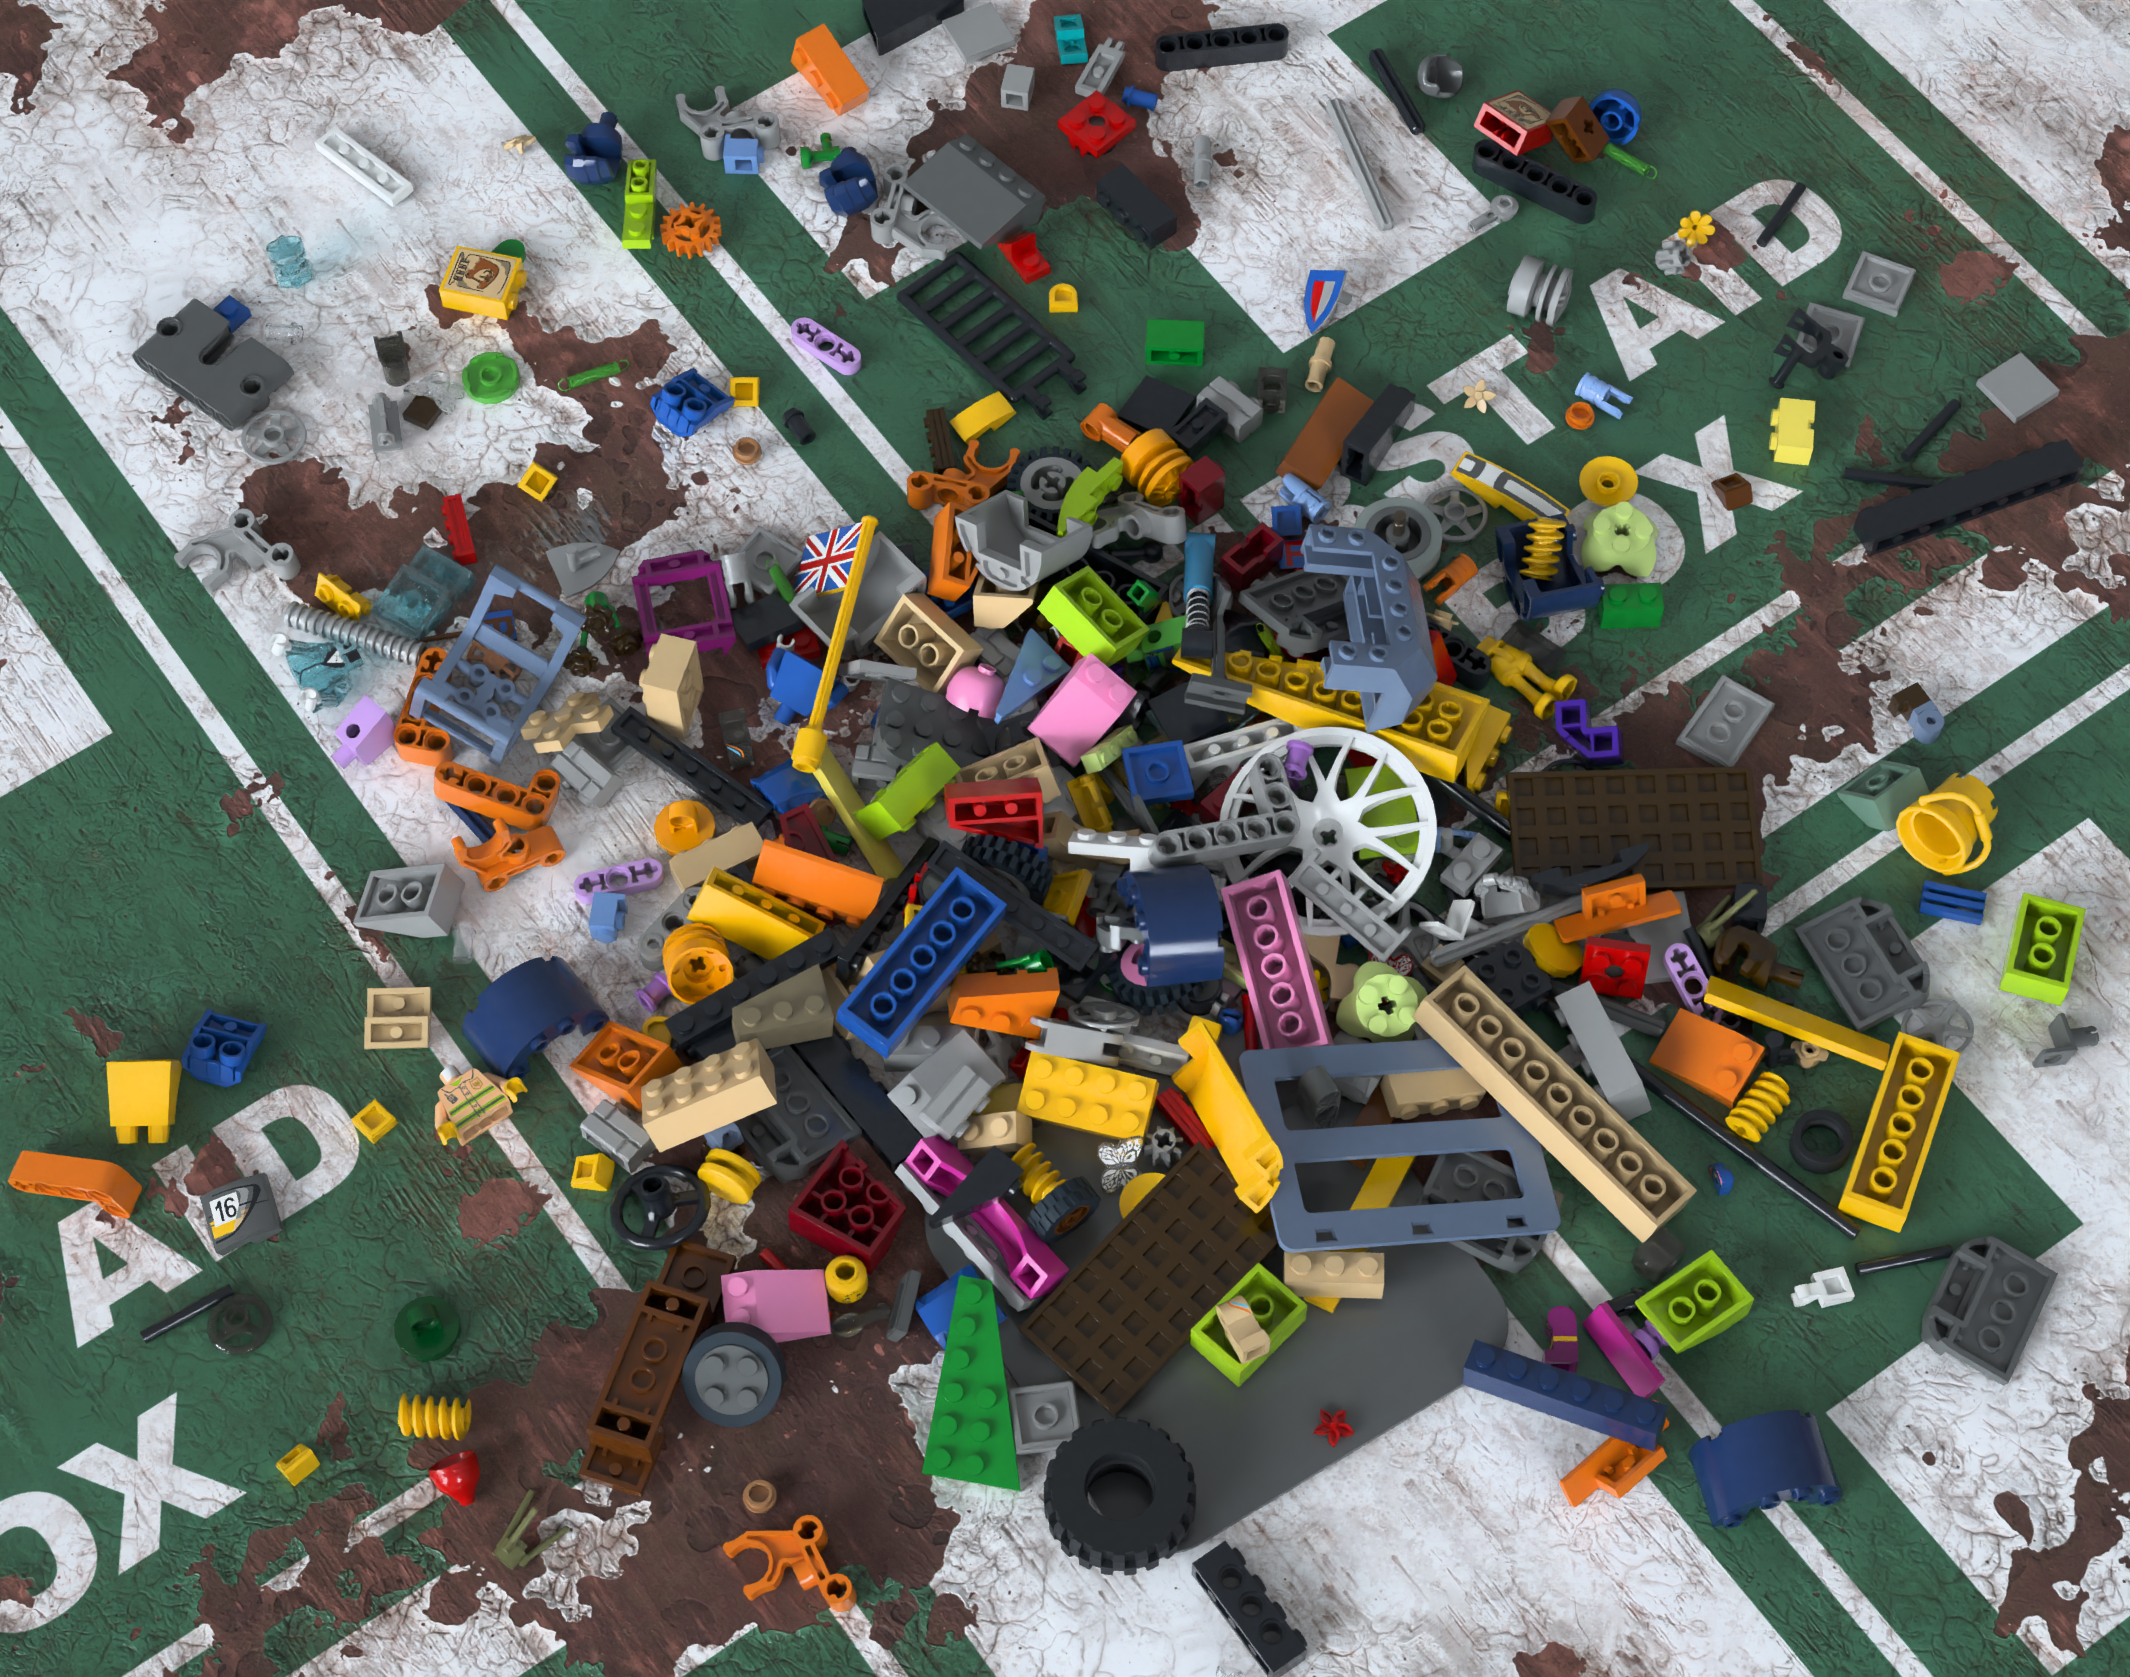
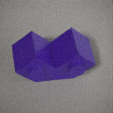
M1586 699L1555 702L1556 731L1567 745L1594 767L1624 764L1623 734L1618 726L1592 728L1591 708Z

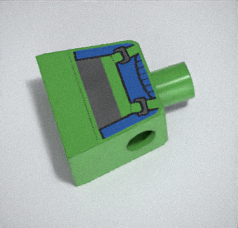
M1186 615L1147 625L1150 630L1136 649L1127 655L1128 663L1145 660L1148 671L1151 674L1160 666L1169 668L1170 672L1184 671L1173 665L1172 659L1181 647L1182 627H1186Z

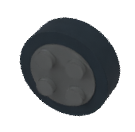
M743 1322L721 1323L703 1332L690 1349L682 1370L683 1390L694 1410L706 1420L726 1427L747 1426L761 1420L775 1406L785 1382V1360L777 1343L762 1329Z

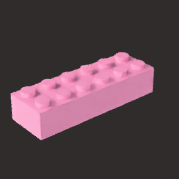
M1279 869L1221 888L1263 1049L1334 1045L1294 898L1286 876Z

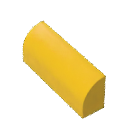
M713 866L687 916V919L695 923L712 926L724 938L770 961L822 932L825 926V922Z

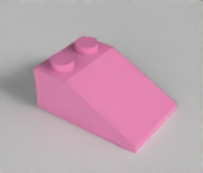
M1090 653L1077 661L1027 729L1036 737H1039L1043 743L1074 768L1081 761L1080 757L1096 744L1121 715L1137 691Z
M824 1269L751 1270L721 1275L725 1323L743 1322L751 1324L765 1331L776 1343L832 1334Z

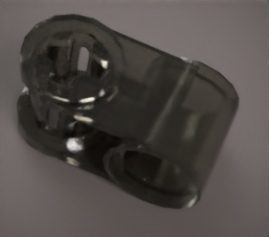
M399 330L395 335L381 338L373 336L386 382L395 387L405 385L410 379V370L402 331Z

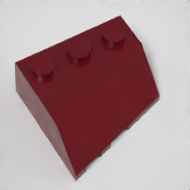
M841 1139L788 1209L789 1229L836 1256H855L862 1261L867 1273L871 1275L889 1251L905 1215L906 1206L882 1181H878L871 1174L868 1166L861 1158L857 1159L849 1150L847 1143Z

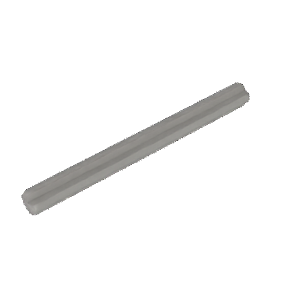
M1338 98L1328 100L1326 102V110L1376 223L1381 231L1390 230L1394 226L1393 217L1344 107Z
M1582 893L1465 937L1463 940L1434 949L1429 953L1431 963L1434 967L1444 966L1526 934L1537 923L1552 924L1555 919L1582 912Z

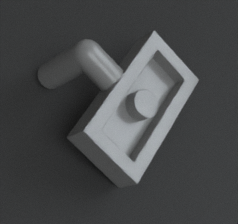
M1450 828L1443 829L1441 831V851L1453 861L1440 875V882L1465 898L1483 875L1501 858L1503 849L1478 832L1461 851L1453 845V831Z

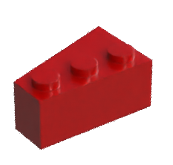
M1038 777L944 784L945 813L949 828L982 834L984 836H987V834L1006 838V841L1009 842L1020 841L1033 844L1035 848L1044 849L1043 795Z

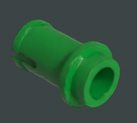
M828 826L820 827L832 851L846 857L849 849L838 843L851 847L853 838L830 831Z

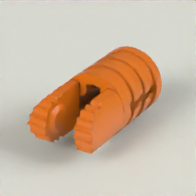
M1461 553L1422 587L1427 592L1432 590L1441 581L1447 590L1440 593L1435 600V603L1440 606L1467 581L1476 576L1478 568L1469 556Z

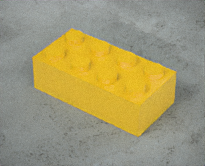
M1031 1051L1017 1112L1031 1117L1032 1120L1124 1142L1131 1141L1133 1144H1135L1134 1140L1139 1139L1138 1143L1144 1146L1159 1082L1148 1077Z

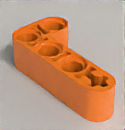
M439 647L429 648L422 654L393 736L399 756L403 760L437 767L442 762H452L454 759V751L449 734L442 729L434 728V724L424 718L420 720L409 715L414 691L422 678L426 677L432 680L447 656V652ZM452 673L450 674L449 678L447 679V682H449V683H450V680H451V677H452ZM432 703L429 709L439 714L440 708ZM443 746L441 749L434 750L436 747Z
M442 762L435 768L433 790L437 798L493 819L503 818L505 823L529 832L547 825L558 802L560 777L555 771L550 769H542L536 772L528 789L454 762Z
M33 1151L20 1152L8 1179V1183L11 1186L24 1192L96 1202L106 1212L120 1218H130L142 1191L141 1184L117 1164L101 1160Z

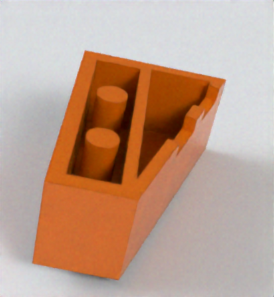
M824 23L796 39L790 62L825 100L831 110H834L838 116H841L867 101L870 89Z
M952 501L935 516L927 594L955 602L970 588L978 572L975 566L978 561L971 550L965 551L955 520V516L970 509V507Z
M1057 967L1047 968V972L1027 973V970H1017V974L997 976V972L956 975L947 999L950 1023L1039 1040L1042 1028L1031 1024L1030 1020L1031 1016L1051 1017L1060 993Z

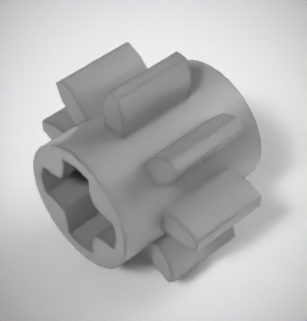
M1682 240L1662 242V249L1657 250L1655 255L1656 265L1659 269L1664 270L1665 275L1685 273L1684 267L1688 266L1691 261L1690 250L1686 245H1682Z
M1157 1126V1131L1153 1135L1146 1134L1145 1142L1149 1145L1144 1147V1156L1152 1155L1153 1166L1159 1163L1165 1164L1169 1168L1170 1162L1174 1158L1181 1160L1182 1151L1178 1148L1183 1146V1138L1175 1137L1174 1127L1168 1130Z

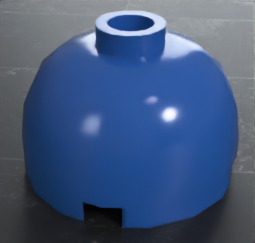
M1615 88L1604 90L1595 96L1589 104L1590 109L1610 138L1608 142L1624 145L1634 138L1641 125L1642 110L1639 102L1631 93Z

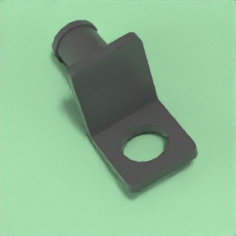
M2059 1013L2048 1026L2055 1048L2043 1049L2032 1062L2034 1068L2066 1065L2078 1050L2077 1047L2096 1046L2098 1044V1032L2091 1033L2097 1030L2096 1027L2088 1026L2071 1029L2065 1014ZM2058 1055V1056L2055 1057V1058L2046 1059V1058H2048V1057H2050V1056Z

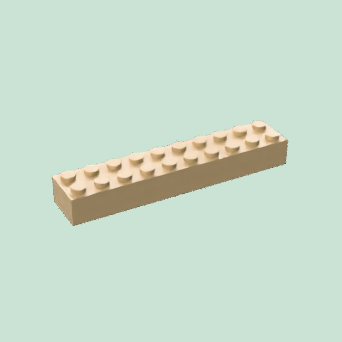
M1467 966L1461 967L1423 999L1412 1018L1643 1244L1679 1213L1697 1192L1667 1160Z

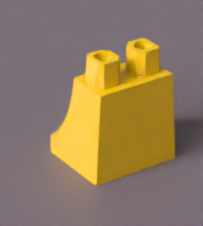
M181 1059L118 1060L106 1062L110 1125L116 1126L118 1144L138 1143V1126H148V1143L168 1142L170 1125L175 1124L177 1095L183 1068Z

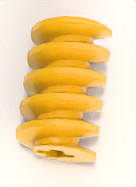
M1534 516L1537 518V521L1529 522L1528 526L1533 528L1535 533L1526 534V538L1533 541V545L1524 546V550L1531 553V556L1524 557L1521 560L1528 564L1529 568L1521 569L1519 573L1531 578L1554 580L1548 576L1557 574L1558 569L1551 564L1559 562L1560 557L1553 554V552L1562 550V545L1555 542V540L1564 538V534L1558 531L1557 528L1565 527L1566 522L1554 518Z
M1762 1072L1758 1080L1752 1084L1751 1089L1746 1091L1744 1098L1738 1101L1736 1107L1725 1118L1728 1127L1744 1139L1755 1143L1761 1140L1760 1133H1767L1769 1129L1767 1124H1774L1776 1121L1775 1115L1778 1116L1783 1113L1782 1106L1790 1104L1791 1100L1786 1094L1790 1090L1788 1084L1774 1073Z
M1032 1142L1022 1147L1011 1160L1024 1170L1023 1176L1020 1179L1024 1182L1021 1188H1023L1022 1191L1026 1196L1031 1197V1202L1036 1206L1049 1192L1067 1180L1062 1179L1056 1182L1061 1173L1058 1170L1048 1173L1053 1164L1050 1161L1041 1163L1045 1155L1042 1151L1033 1154L1037 1146Z
M403 1393L398 1409V1424L401 1432L406 1437L411 1436L414 1432L419 1438L424 1437L428 1433L432 1439H436L441 1434L445 1440H449L454 1434L456 1440L462 1441L470 1427L471 1401L468 1398L465 1407L462 1408L460 1399L455 1397L452 1406L449 1407L446 1397L442 1396L438 1406H436L433 1396L429 1395L425 1405L421 1404L420 1395L416 1394L412 1404L408 1403L407 1394Z

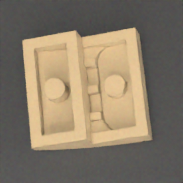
M367 988L364 1049L429 1048L432 988Z

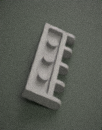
M1316 848L1289 878L1288 882L1382 963H1385L1413 930L1407 926L1399 935L1384 922L1391 913L1387 907L1377 916L1360 901L1367 892L1364 887H1361L1353 895L1336 880L1343 872V869L1338 866L1330 875L1314 862L1322 853V851Z

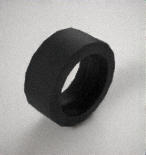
M1820 1109L1804 1113L1796 1121L1789 1139L1790 1153L1794 1161L1804 1170L1815 1174H1829L1839 1170L1846 1163L1854 1144L1853 1131L1848 1122L1837 1113ZM1812 1127H1823L1831 1130L1840 1141L1839 1151L1830 1157H1821L1811 1153L1803 1144L1802 1136L1804 1132Z

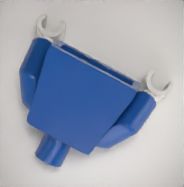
M780 634L777 637L776 648L766 665L767 686L771 690L770 697L781 702L773 718L786 726H790L797 712L805 717L811 716L823 668L794 652V638L789 645H783V635ZM836 676L826 712L836 707L849 692H853L860 680L857 679L855 683H849L846 677H842L840 680Z

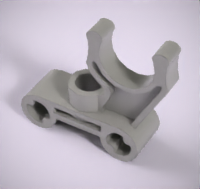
M717 86L715 88L716 100L718 102L714 107L705 111L692 110L687 106L685 94L676 95L680 121L700 137L702 154L708 160L716 161L723 158L725 134H731V138L758 139L759 146H764L765 150L774 149L781 143L777 115L771 112H763L747 116L741 110L730 112L724 86Z
M898 163L886 166L883 170L884 194L888 200L886 207L876 208L870 215L872 239L878 244H889L897 240L922 258L945 260L947 258V246L945 244L929 243L922 237V234L929 227L935 225H942L953 229V227L931 209L915 215L917 198L909 194L902 187L903 182L908 178L906 167Z
M1124 493L1117 498L1118 506L1096 511L1098 518L1092 526V530L1096 531H1093L1091 541L1092 547L1099 549L1106 544L1117 541L1119 532L1126 531L1131 538L1136 540L1145 536L1165 544H1179L1187 539L1185 510L1179 506L1160 508L1145 503L1144 496L1141 493Z
M243 508L231 514L229 518L230 527L192 539L181 551L174 555L178 566L183 569L188 566L192 559L199 555L210 554L217 557L216 569L212 574L202 579V584L208 593H214L222 583L230 579L233 572V560L239 558L253 572L264 564L283 580L293 579L301 570V563L292 547L287 543H277L271 547L261 538L263 534L262 528L252 511Z

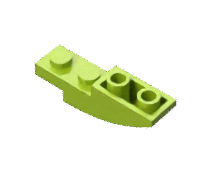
M656 159L628 160L625 186L626 205L622 233L623 249H651L656 216Z
M1114 457L1098 472L1087 466L1076 478L1065 495L1061 506L1056 531L1057 537L1062 538L1067 535L1066 518L1070 516L1092 526L1095 524L1098 518L1096 513L1097 507L1103 502L1105 496L1111 490L1116 491L1123 481L1121 474L1124 463Z

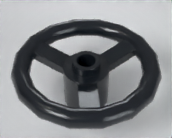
M664 1163L646 1167L628 1177L615 1192L610 1206L611 1225L622 1241L637 1249L659 1251L676 1247L692 1238L706 1222L711 1208L709 1187L703 1180L698 1178L697 1172L683 1165ZM664 1176L681 1178L690 1183L695 1190L673 1193L668 1180ZM632 1192L640 1198L647 1215L641 1235L631 1231L623 1218V1208L626 1199ZM698 1204L694 1217L685 1227L672 1235L655 1238L660 1221L670 1217L676 1207Z

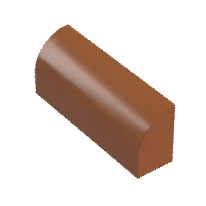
M1337 377L1318 403L1274 473L1284 478L1286 473H1292L1313 490L1322 488L1342 457L1344 439L1372 406L1374 401Z

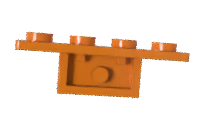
M1640 873L1581 888L1582 912L1555 919L1554 927L1562 942L1568 943L1587 938L1588 936L1592 937L1681 914L1682 907L1671 890L1646 896L1645 879Z
M1667 1417L1665 1420L1663 1430H1665L1669 1426V1421ZM1610 1436L1562 1478L1559 1484L1569 1504L1573 1507L1581 1504L1598 1488L1620 1499L1666 1459L1667 1455L1664 1448L1658 1444L1655 1451H1651Z

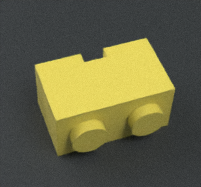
M1780 398L1778 408L1772 409L1770 426H1775V433L1771 432L1769 450H1774L1773 462L1809 465L1814 443V430L1811 429V423H1814L1815 401Z

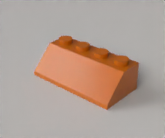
M765 839L752 880V886L786 901L787 904L799 910H803L805 907L816 911L815 914L821 918L833 920L835 917L844 920L847 926L858 930L881 900L885 878Z

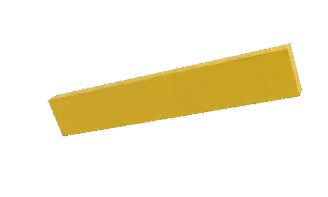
M1712 975L1709 978L1703 1000L1705 1003L1882 1071L1888 1063L1890 1044Z
M1416 1156L1377 1158L1350 1210L1389 1208ZM1365 1247V1248H1351V1249H1338V1250H1328V1251H1330V1252H1366L1367 1249H1368V1247ZM1304 1297L1303 1300L1333 1314L1341 1298Z

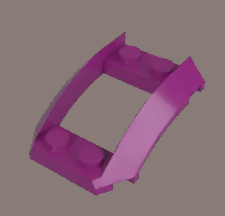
M702 549L643 560L638 567L639 573L637 576L632 577V583L647 657H649L652 645L658 643L661 633L696 641L698 652H706L722 647L725 656L736 641V634L720 561L711 560L710 554ZM707 576L716 620L657 631L649 587L663 586L672 582L694 580Z

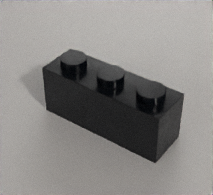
M1123 164L1097 180L1096 199L1101 207L1107 208L1120 225H1125L1133 233L1135 239L1140 243H1144L1150 250L1177 233V215Z

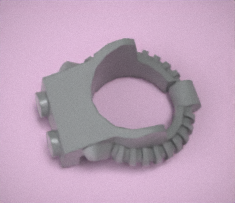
M1495 872L1484 874L1475 884V895L1481 901L1484 918L1540 910V893L1533 890L1527 878L1503 874L1499 876ZM1499 884L1500 889L1509 890L1512 892H1497V886L1494 885Z

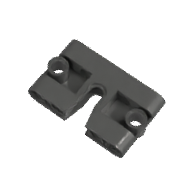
M194 298L174 317H166L160 320L156 326L157 332L132 354V357L137 365L149 375L229 431H234L252 412L265 410L270 404L269 395L272 392H276L294 375V371L282 357L253 337L234 347L213 364L227 349L234 338V334L229 332L228 329L230 321Z

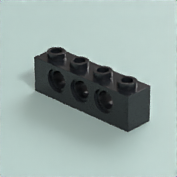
M1224 1541L1193 1562L1191 1574L1267 1677H1281L1305 1660L1307 1642L1298 1629L1292 1630L1285 1621L1287 1619L1286 1613L1280 1604L1276 1601L1272 1603L1266 1596V1587L1259 1576L1256 1574L1252 1576L1244 1566L1246 1565V1560L1236 1547L1231 1549L1228 1543ZM1227 1577H1234L1239 1580L1240 1585L1235 1588H1229L1222 1581ZM1247 1604H1254L1259 1607L1260 1612L1256 1615H1248L1242 1608ZM1268 1631H1274L1280 1635L1281 1639L1271 1643L1266 1641L1262 1635Z

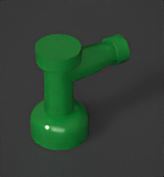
M822 133L820 135L822 150L812 151L807 146L800 147L802 169L811 168L814 162L833 161L835 157L840 155V147L832 145L829 133Z

